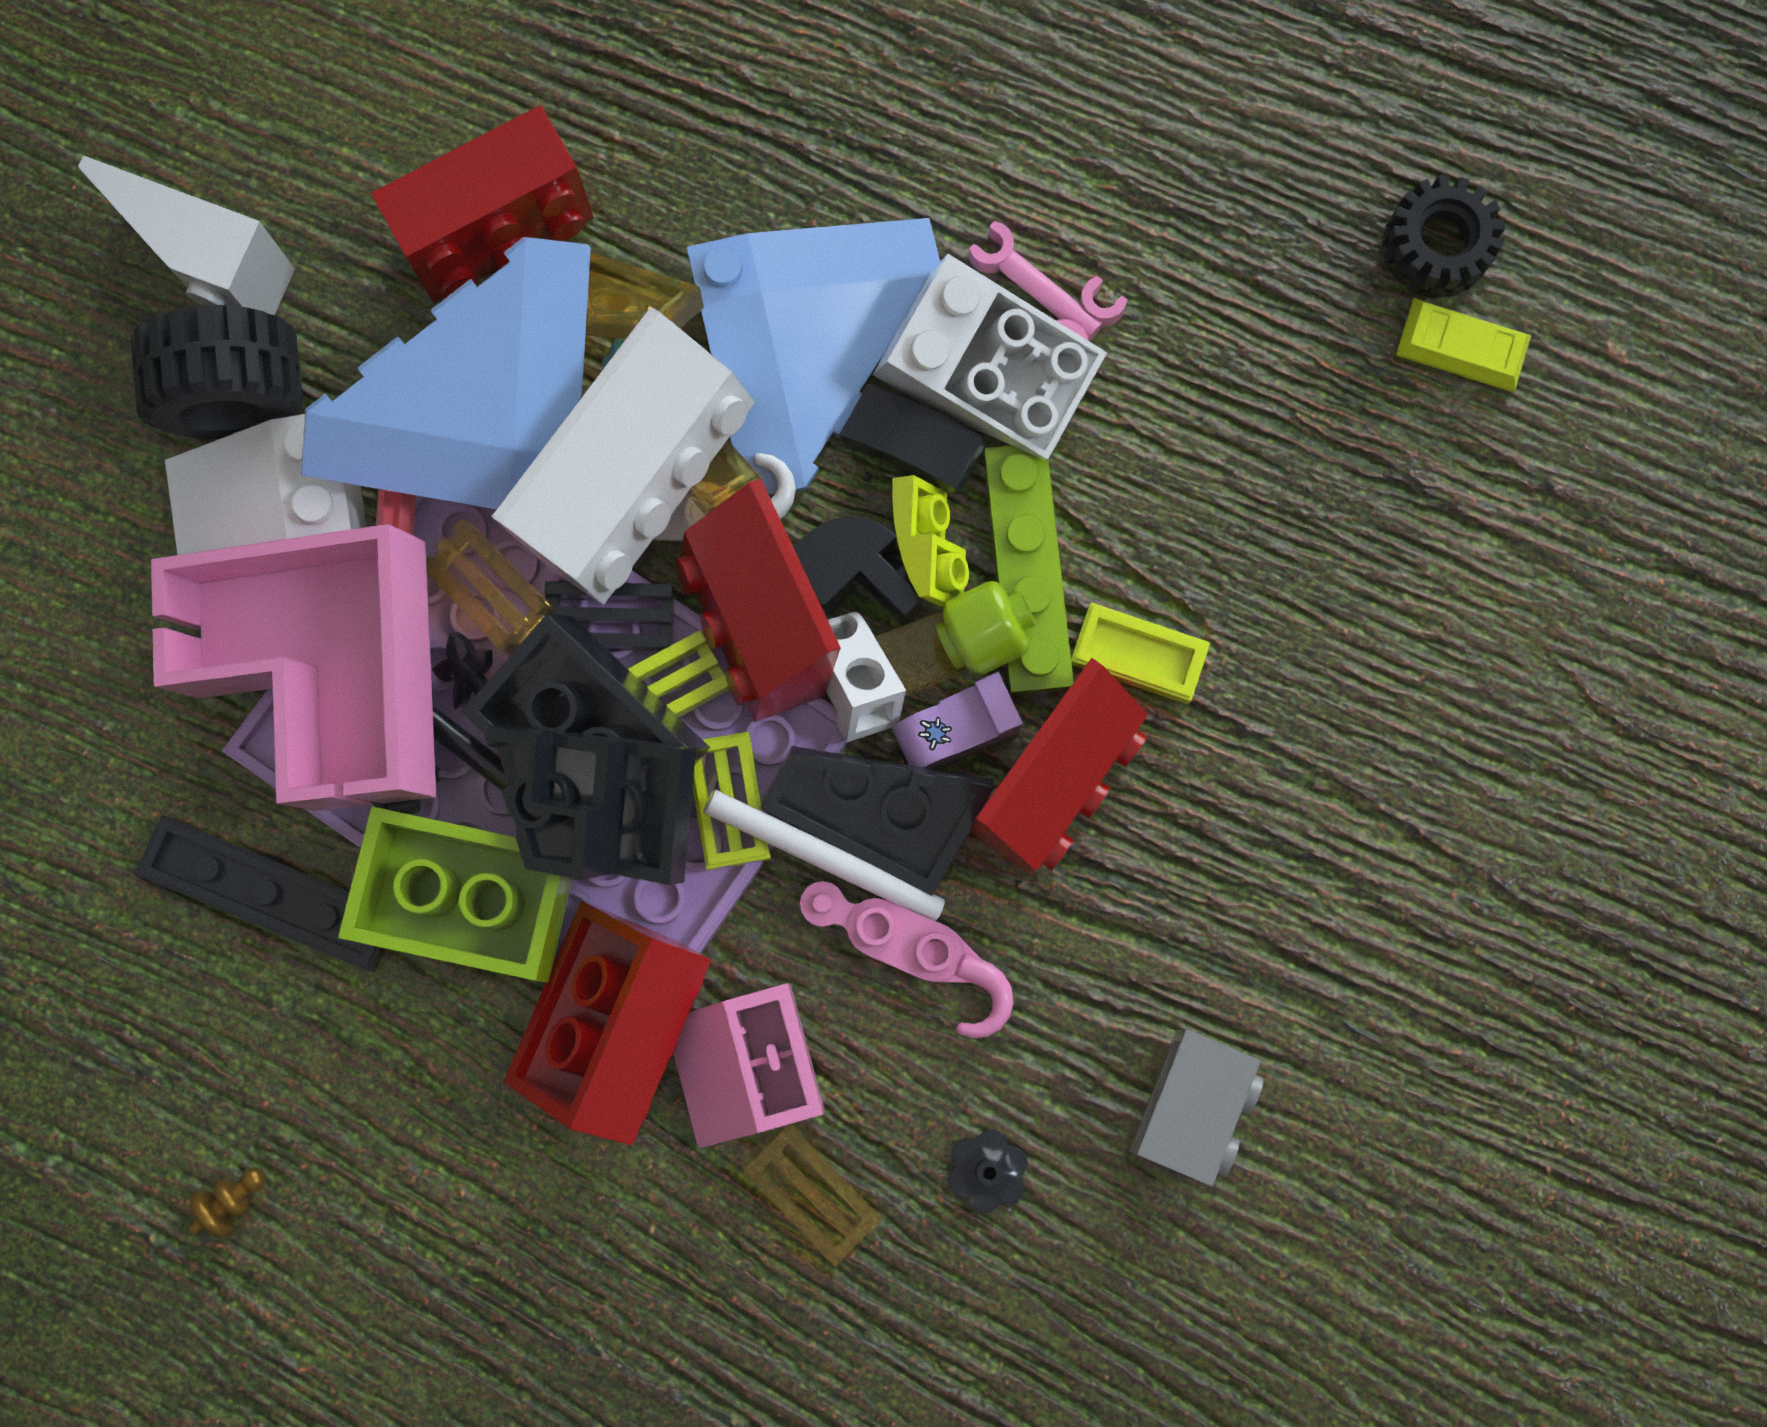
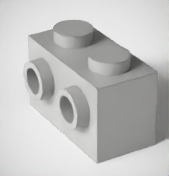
M1177 1029L1129 1152L1213 1187L1217 1174L1226 1177L1235 1161L1239 1140L1233 1138L1232 1135L1241 1112L1249 1115L1260 1096L1263 1078L1257 1076L1256 1073L1261 1060L1188 1029Z

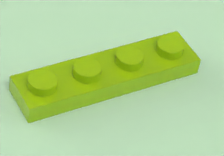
M1013 446L985 448L983 457L997 582L1005 588L1009 595L1019 590L1021 591L1036 622L1035 626L1026 630L1029 639L1027 653L1006 664L1009 695L1019 696L1068 691L1074 681L1049 460L1044 461Z

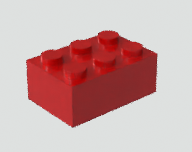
M542 105L517 116L371 193L407 260L433 303L442 298H447L469 279H472L476 284L478 279L497 269H501L510 262L504 252L521 238L529 237L564 241L578 234L584 228L586 222L594 219L577 166Z

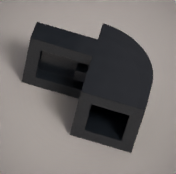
M856 517L834 519L814 528L793 547L826 617L860 585L903 628L922 612L923 599L918 596L910 582L904 564L896 560L890 565L886 561L896 551V535L883 525Z

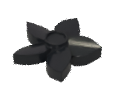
M453 632L449 634L446 644L448 659L436 664L432 671L442 681H454L453 706L454 709H458L470 701L472 692L476 695L488 682L484 674L489 671L493 664V650L486 648L475 649L467 637L459 632Z

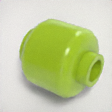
M989 581L948 600L942 608L943 621L936 624V630L949 659L957 670L966 666L973 674L983 675L1027 653L1029 639L1026 630L1035 626L1036 622L1020 590L1009 595L1000 583Z

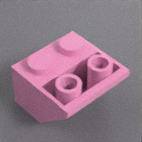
M782 984L689 1012L673 1054L698 1148L764 1132L825 1113L790 984Z

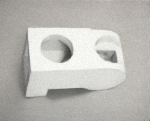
M851 612L829 619L828 622L841 649L826 692L837 711L836 724L846 743L892 728L900 720L906 692L903 684L867 623L859 613Z

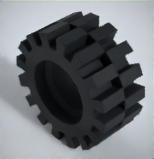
M1440 175L1432 186L1427 178L1419 182L1413 192L1409 190L1403 196L1386 224L1388 228L1383 234L1382 245H1389L1383 254L1386 265L1395 261L1397 263L1396 268L1392 272L1395 279L1399 282L1405 275L1413 279L1407 287L1408 290L1417 293L1421 286L1424 285L1428 287L1426 297L1438 298L1445 289L1447 297L1456 296L1464 287L1466 290L1473 287L1496 260L1495 257L1501 251L1504 239L1499 237L1505 230L1504 219L1494 220V217L1500 211L1496 200L1486 206L1482 203L1488 191L1481 185L1472 194L1466 191L1470 179L1459 177L1454 186H1449V175ZM1433 218H1441L1452 222L1464 235L1465 245L1463 251L1455 256L1446 257L1430 250L1421 238L1423 223Z

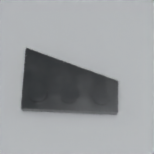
M792 746L762 799L761 808L932 896L970 831L976 817L993 791L995 784L993 779Z

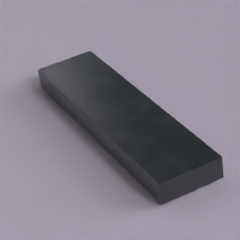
M161 815L135 871V875L367 971H376L385 950L382 947L338 938L350 891L164 815Z

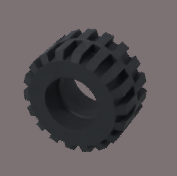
M193 306L147 319V322L139 324L134 329V334L131 335L137 415L150 427L184 437L221 439L268 420L300 415L304 404L296 331L291 324L286 323L285 319L277 315L240 306Z

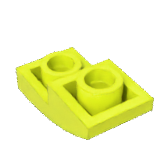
M915 475L893 478L892 502L894 525L904 567L918 596L943 607L948 600L964 593V588L969 580L966 549L945 540L946 529L950 522L947 492Z

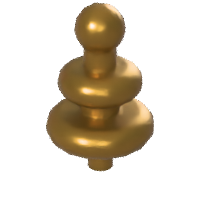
M252 1167L245 1170L241 1175V1180L237 1183L228 1179H221L214 1186V1193L207 1190L195 1191L190 1197V1208L195 1217V1220L188 1225L190 1231L197 1235L204 1229L215 1237H228L234 1230L233 1216H243L249 1209L247 1195L251 1192H257L264 1187L266 1175L262 1169Z

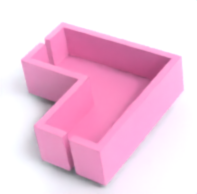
M390 524L151 559L152 616L194 630H201L200 639L164 627L152 629L154 687L195 698L273 689L276 804L322 811L370 805V801L383 804L436 798L425 541Z

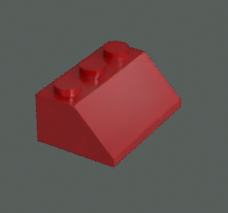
M760 478L747 483L684 531L681 557L675 560L678 577L685 592L688 595L696 593L704 610V613L700 614V621L707 642L713 650L721 647L730 667L725 670V676L731 695L737 705L747 704L754 722L824 697L841 649Z
M1091 658L978 814L970 833L1031 877L1041 864L1052 871L1074 841L1064 832L1078 812L1087 819H1090L1111 788L1101 780L1113 763L1116 761L1126 768L1147 739V736L1140 732L1138 728L1146 719L1148 713L1102 664Z
M581 901L552 967L549 983H545L503 1083L570 1130L633 1145L641 1124L648 1115L652 1098L666 1065L676 1049L678 1037L692 1004L702 988L703 978L712 959L672 938L595 905Z

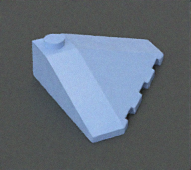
M929 218L747 233L687 247L711 355L734 373L755 401V404L747 413L742 427L730 436L742 487L751 481L761 478L769 497L772 498L775 495L777 480L774 474L768 468L756 465L753 460L756 454L762 453L773 455L787 465L794 477L795 493L807 490L819 471V468L813 464L832 434L840 439L839 434L862 395L860 390L877 364L880 363L929 274L940 262Z
M523 237L507 249L504 254L510 262L478 287L472 279H469L431 309L432 314L436 317L435 321L406 344L397 336L358 367L364 377L332 401L325 393L305 409L301 475L498 509L582 398L591 247L588 244Z

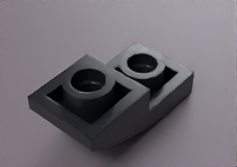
M867 384L839 434L846 448L898 464L905 476L915 475L939 489L957 495L960 494L987 444L983 436L955 420L908 398Z

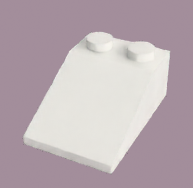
M83 155L78 165L79 169L187 287L185 295L202 306H240L275 315L295 268L260 221Z
M305 414L268 420L165 460L177 555L367 527L361 486L301 475Z

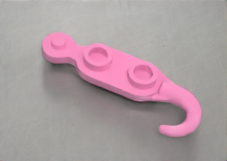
M829 882L813 883L803 892L800 907L805 919L819 927L841 925L848 932V937L853 946L864 955L925 981L934 983H972L985 989L991 995L993 1002L992 1011L982 1022L976 1024L959 1023L956 1027L959 1035L972 1039L989 1037L1001 1030L1010 1018L1014 1003L1012 987L1004 973L991 963L982 960L949 927L884 899L872 898L857 904L850 903L845 899L840 889Z

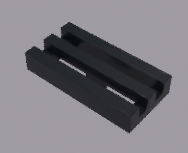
M545 581L544 594L546 595V606L543 607V618L546 614L572 616L578 622L659 624V634L589 633L606 649L662 651L672 645L674 587L672 584L624 583L621 587L615 589L608 599L660 602V609L561 607V599H595L570 582Z

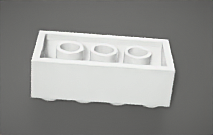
M650 307L491 517L550 570L604 605L615 589H618L627 581L633 565L651 541L665 530L672 513L692 486H695L703 479L710 462L728 438L742 427L747 413L755 404V401L730 369L661 312Z

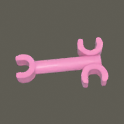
M994 221L989 227L988 234L993 241L1001 246L1000 251L988 254L975 244L969 248L968 259L978 271L984 273L1001 271L1059 319L1057 322L1089 342L1095 337L1101 327H1109L1117 323L1123 315L1127 299L1123 296L1118 298L1115 304L1109 308H1101L1094 303L1093 297L1097 295L1103 282L1099 276L1090 279L1084 285L1078 303L1013 250V235L1010 229L1003 223Z

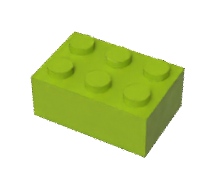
M371 806L338 938L549 983L573 878L525 869L516 837Z

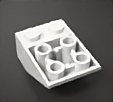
M947 254L929 274L873 375L928 408L1046 461L1049 459L1107 352L950 254Z

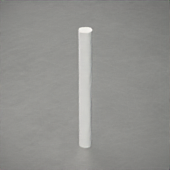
M716 789L712 791L706 802L703 813L883 899L934 921L939 918L943 910L945 899L935 894L931 896L831 844Z

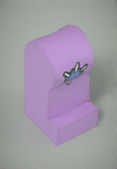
M999 672L975 682L974 686L939 701L940 704L905 718L891 729L908 765L935 769L1019 734L1023 722Z

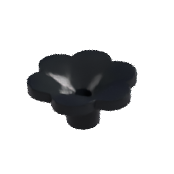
M994 1129L983 1131L976 1140L965 1138L955 1144L952 1150L955 1167L949 1173L948 1184L954 1194L968 1198V1202L974 1211L981 1214L990 1213L998 1207L999 1203L1014 1204L1021 1198L1024 1192L1021 1176L1028 1165L1027 1156L1022 1149L1016 1146H1009L1005 1136ZM987 1167H993L995 1170L994 1176L990 1179L985 1178L983 1175V1171Z

